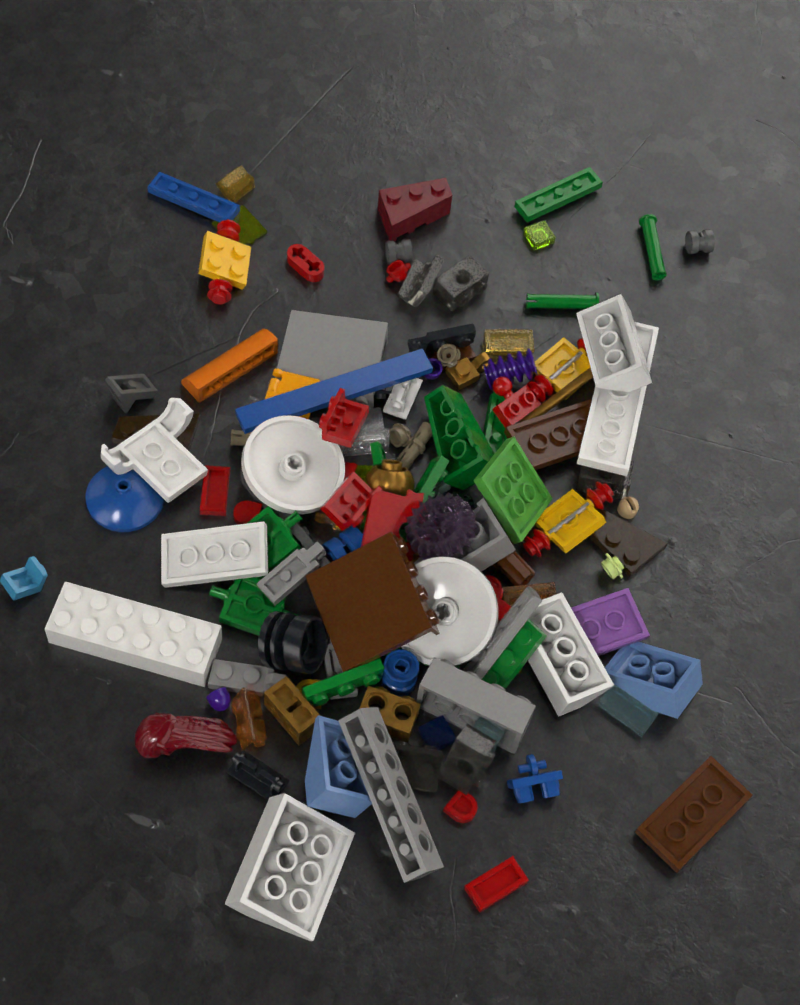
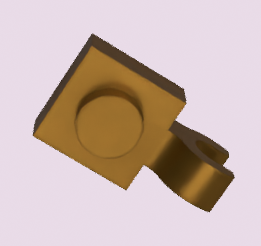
M483 352L472 362L466 357L458 361L454 367H446V374L458 391L479 380V373L485 371L484 365L488 366L489 356L486 352Z

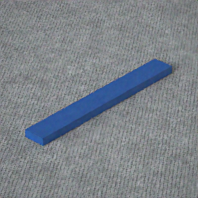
M419 349L235 409V414L244 434L253 432L261 423L274 417H299L326 408L331 397L336 396L340 388L345 389V399L351 400L430 374L433 367L424 350Z

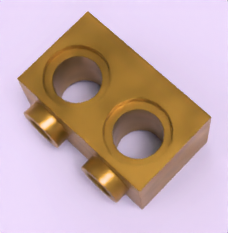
M285 676L264 692V705L298 745H301L313 735L315 718L319 713L289 678Z
M368 686L360 708H370L369 706L372 704L380 705L383 708L380 710L390 737L408 743L421 704L409 696L400 697L391 694L383 687L377 686L374 688ZM404 713L409 718L407 720H399L395 715Z

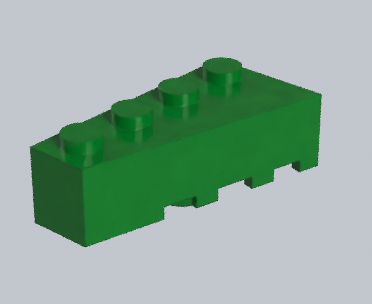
M442 385L426 395L424 400L437 455H442L449 460L445 468L447 474L443 478L444 483L464 491L475 484L473 480L495 453L462 394Z

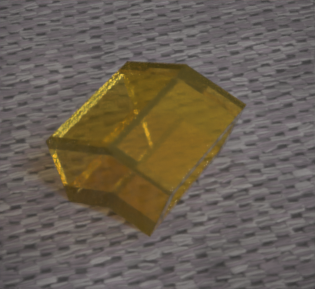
M242 165L236 167L216 183L222 194L234 203L255 188L254 177L248 174Z

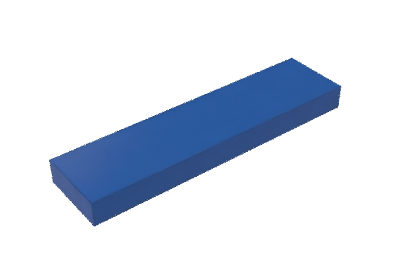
M159 172L147 187L148 193L218 222L228 219L234 220L240 212L239 204L162 172Z

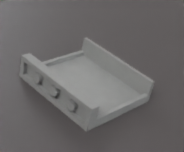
M291 310L277 368L282 371L323 381L379 363L382 360L384 345H387L388 323ZM375 392L351 399V401L368 405L369 409H373Z

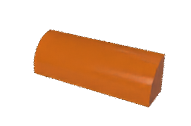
M261 329L183 378L181 384L198 403H201L278 353V338L269 330Z

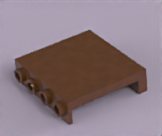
M392 532L305 576L343 672L372 662L429 632L435 635L440 634L437 628V624L440 623L438 616L432 608L429 609L426 602L429 599L428 593L422 584L419 585L416 579L419 572L413 561H409L406 555L409 552L408 546L402 537L398 538Z

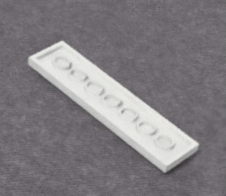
M634 322L650 372L659 328ZM595 385L577 464L627 476L647 385L631 392L601 389Z

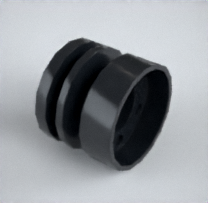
M274 611L265 618L258 638V653L264 667L283 671L289 669L290 671L311 675L319 669L327 648V630L323 620L317 616L302 614L297 616L292 613Z

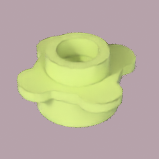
M606 553L605 556L607 558L601 562L602 567L611 579H615L617 576L622 579L623 572L621 570L624 569V566L616 556L611 558Z

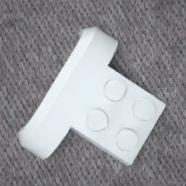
M170 398L165 411L157 419L116 447L109 450L105 444L101 447V459L114 473L121 475L134 469L167 503L204 478L208 472V469L176 439L187 428L194 412L181 398Z

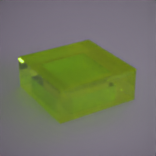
M545 220L524 228V235L534 250L555 243L556 237Z

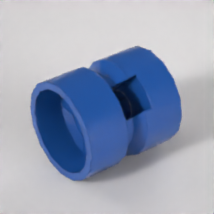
M350 526L339 534V539L333 537L322 544L330 563L360 548L363 538L362 532L358 528Z
M401 649L392 651L386 656L383 664L382 686L391 694L400 697L407 696L414 691L416 686L419 662L417 657L410 651Z

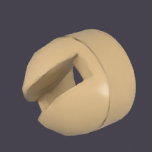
M631 496L621 499L617 507L619 515L626 519L634 518L639 510L638 501Z

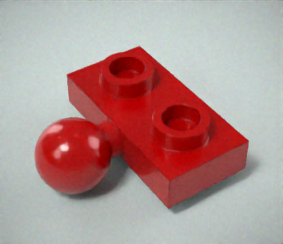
M501 376L494 380L493 391L498 396H503L505 400L492 410L505 428L514 425L541 405L528 385L513 393L512 382L509 378Z

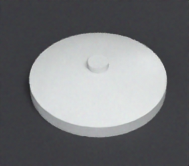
M278 416L266 420L253 430L243 448L241 465L247 485L264 504L283 513L292 514L296 510L299 514H308L320 510L322 505L344 480L345 462L339 445L322 440V429L319 428V424L306 418Z
M435 557L417 563L415 566L419 575L416 576L419 585L422 584L428 593L429 599L426 602L429 609L432 608L438 616L440 623L437 624V628L440 634L435 635L429 632L401 646V648L412 652L419 662L427 665L431 664L434 657L439 660H448L455 666L470 661L486 648L496 630L498 601L491 583L480 570L460 559Z

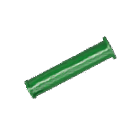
M647 214L639 219V225L643 229L652 279L659 281L666 278L667 273L656 228L657 217L653 214Z
M595 292V295L527 293L526 300H535L536 302H526V309H587L599 304V293Z

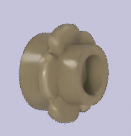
M445 344L439 348L437 357L443 367L448 366L451 368L458 363L457 360L460 359L461 353L459 349H456L455 345Z
M396 423L388 431V437L395 447H405L407 440L411 437V432L407 426Z

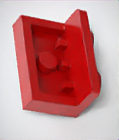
M340 388L336 396L331 397L327 413H323L320 418L319 428L322 429V440L351 448L369 414V406L345 399V389Z
M353 471L320 509L342 531L349 526L355 528L364 519L365 516L362 513L366 509L368 510L371 496L378 491H382V488L377 486L371 489Z

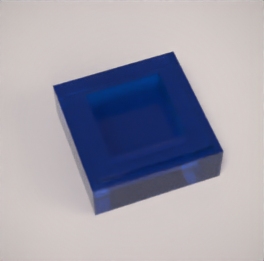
M443 715L418 728L431 754L456 742V737Z

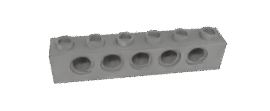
M360 708L338 720L403 882L422 878L443 868V863L379 708Z

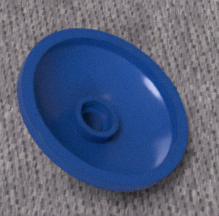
M106 466L93 476L86 490V505L91 517L102 527L116 532H131L149 525L157 518L164 505V499L134 469L125 474L117 475ZM122 486H127V487H128V488H126V489H124V490H123V489H120V487H122Z

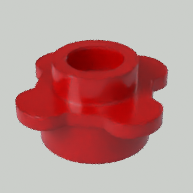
M402 260L392 262L386 270L389 274L386 278L387 282L403 281L408 276L407 271L411 268L410 263L404 264Z

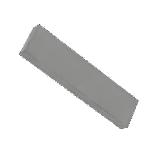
M530 586L526 587L496 626L489 644L479 655L468 662L463 669L464 672H473L480 679L484 677L542 602L536 590Z

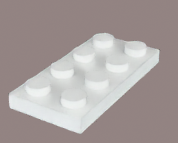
M265 522L161 534V584L165 588L259 577L268 574L267 525Z

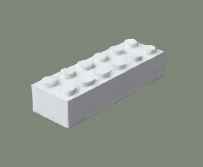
M64 582L45 627L48 642L51 644L205 687L213 659L216 658L222 641L221 625L69 582Z

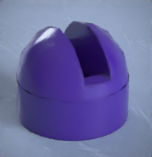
M430 358L428 360L432 367H435L437 370L424 375V377L433 380L440 376L443 366L439 360Z
M226 687L216 689L206 697L209 705L217 711L226 710L231 702V697Z

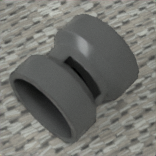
M705 229L699 233L695 230L687 231L685 235L687 253L697 254L699 251L704 253L713 252L715 247L713 231L711 229Z
M403 239L397 244L394 241L385 242L388 265L396 260L412 263L413 253L410 239Z

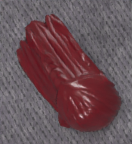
M156 712L145 717L135 733V747L144 758H157L161 754L170 756L174 750L181 748L232 752L233 749L230 746L237 743V735L221 719L199 716H174L170 713Z

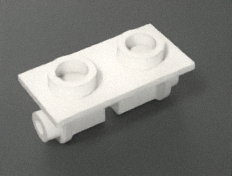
M415 378L394 385L383 412L406 420L423 380Z

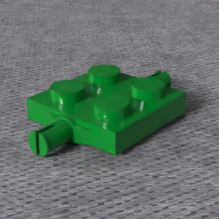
M268 506L248 522H265L267 525L268 573L296 549L299 550L301 548L290 529L303 519L296 510L283 520ZM259 576V577H256V578L262 579V578H264L265 576Z
M255 577L236 579L228 590L213 585L209 596L224 600V607L219 616L220 623L258 636L265 618L270 613L280 611L297 616L299 614L284 610V604L288 595L275 606L256 585L261 579Z

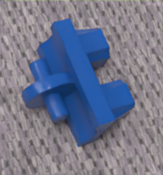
M530 754L526 756V764L517 766L519 774L528 772L529 776L507 780L508 788L513 789L517 803H524L534 800L531 785L539 783L543 798L559 796L558 780L563 779L561 770L538 774V770L547 768L546 761H536L534 755Z

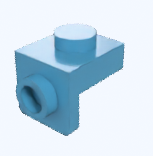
M35 556L28 558L25 567L3 573L0 582L14 601L41 592L48 574L44 566L39 563Z

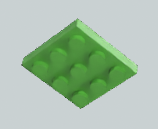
M515 437L504 441L473 480L513 544L524 540L553 499Z

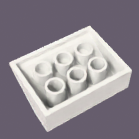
M286 793L269 797L225 905L252 919L303 939L313 941L355 832L307 807V805Z

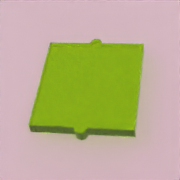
M244 205L240 206V212L233 220L241 228L238 242L245 245L253 244L256 239L267 234V230ZM213 221L212 225L217 230V225L219 222Z

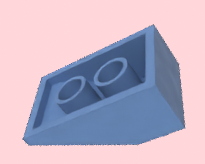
M641 642L620 648L605 667L612 682L652 711L677 719L703 685L701 662L699 659Z
M318 715L315 718L305 776L307 807L356 818L372 802L339 721Z

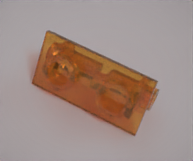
M243 687L232 700V712L236 715L237 739L240 740L242 750H245L251 743H254L255 747L265 745L267 734L264 720H254V717H261L263 715L260 696L256 695L255 691L246 692V687Z

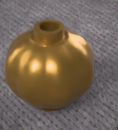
M382 460V464L372 467L366 476V484L371 489L380 486L382 491L406 496V492L409 489L414 490L415 482L413 476L406 467H402L401 461Z

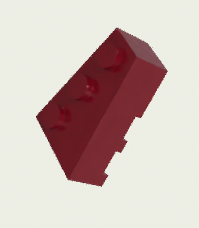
M446 178L379 190L378 211L389 241H396L397 237L405 233L410 234L414 232L418 226L424 223L428 225L450 213L453 195Z

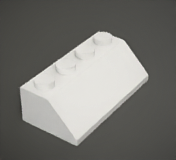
M621 294L576 313L597 388L631 392L652 383L631 310Z
M561 592L543 599L529 619L547 637L528 661L559 717L583 707L611 689L614 684L563 593Z

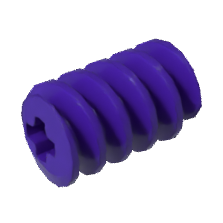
M527 348L526 356H523L519 350L517 351L516 359L508 353L507 361L498 356L497 364L489 358L488 366L484 365L487 382L491 390H493L494 380L501 376L509 378L512 385L514 377L519 382H523L524 374L529 380L533 379V372L538 376L530 348Z

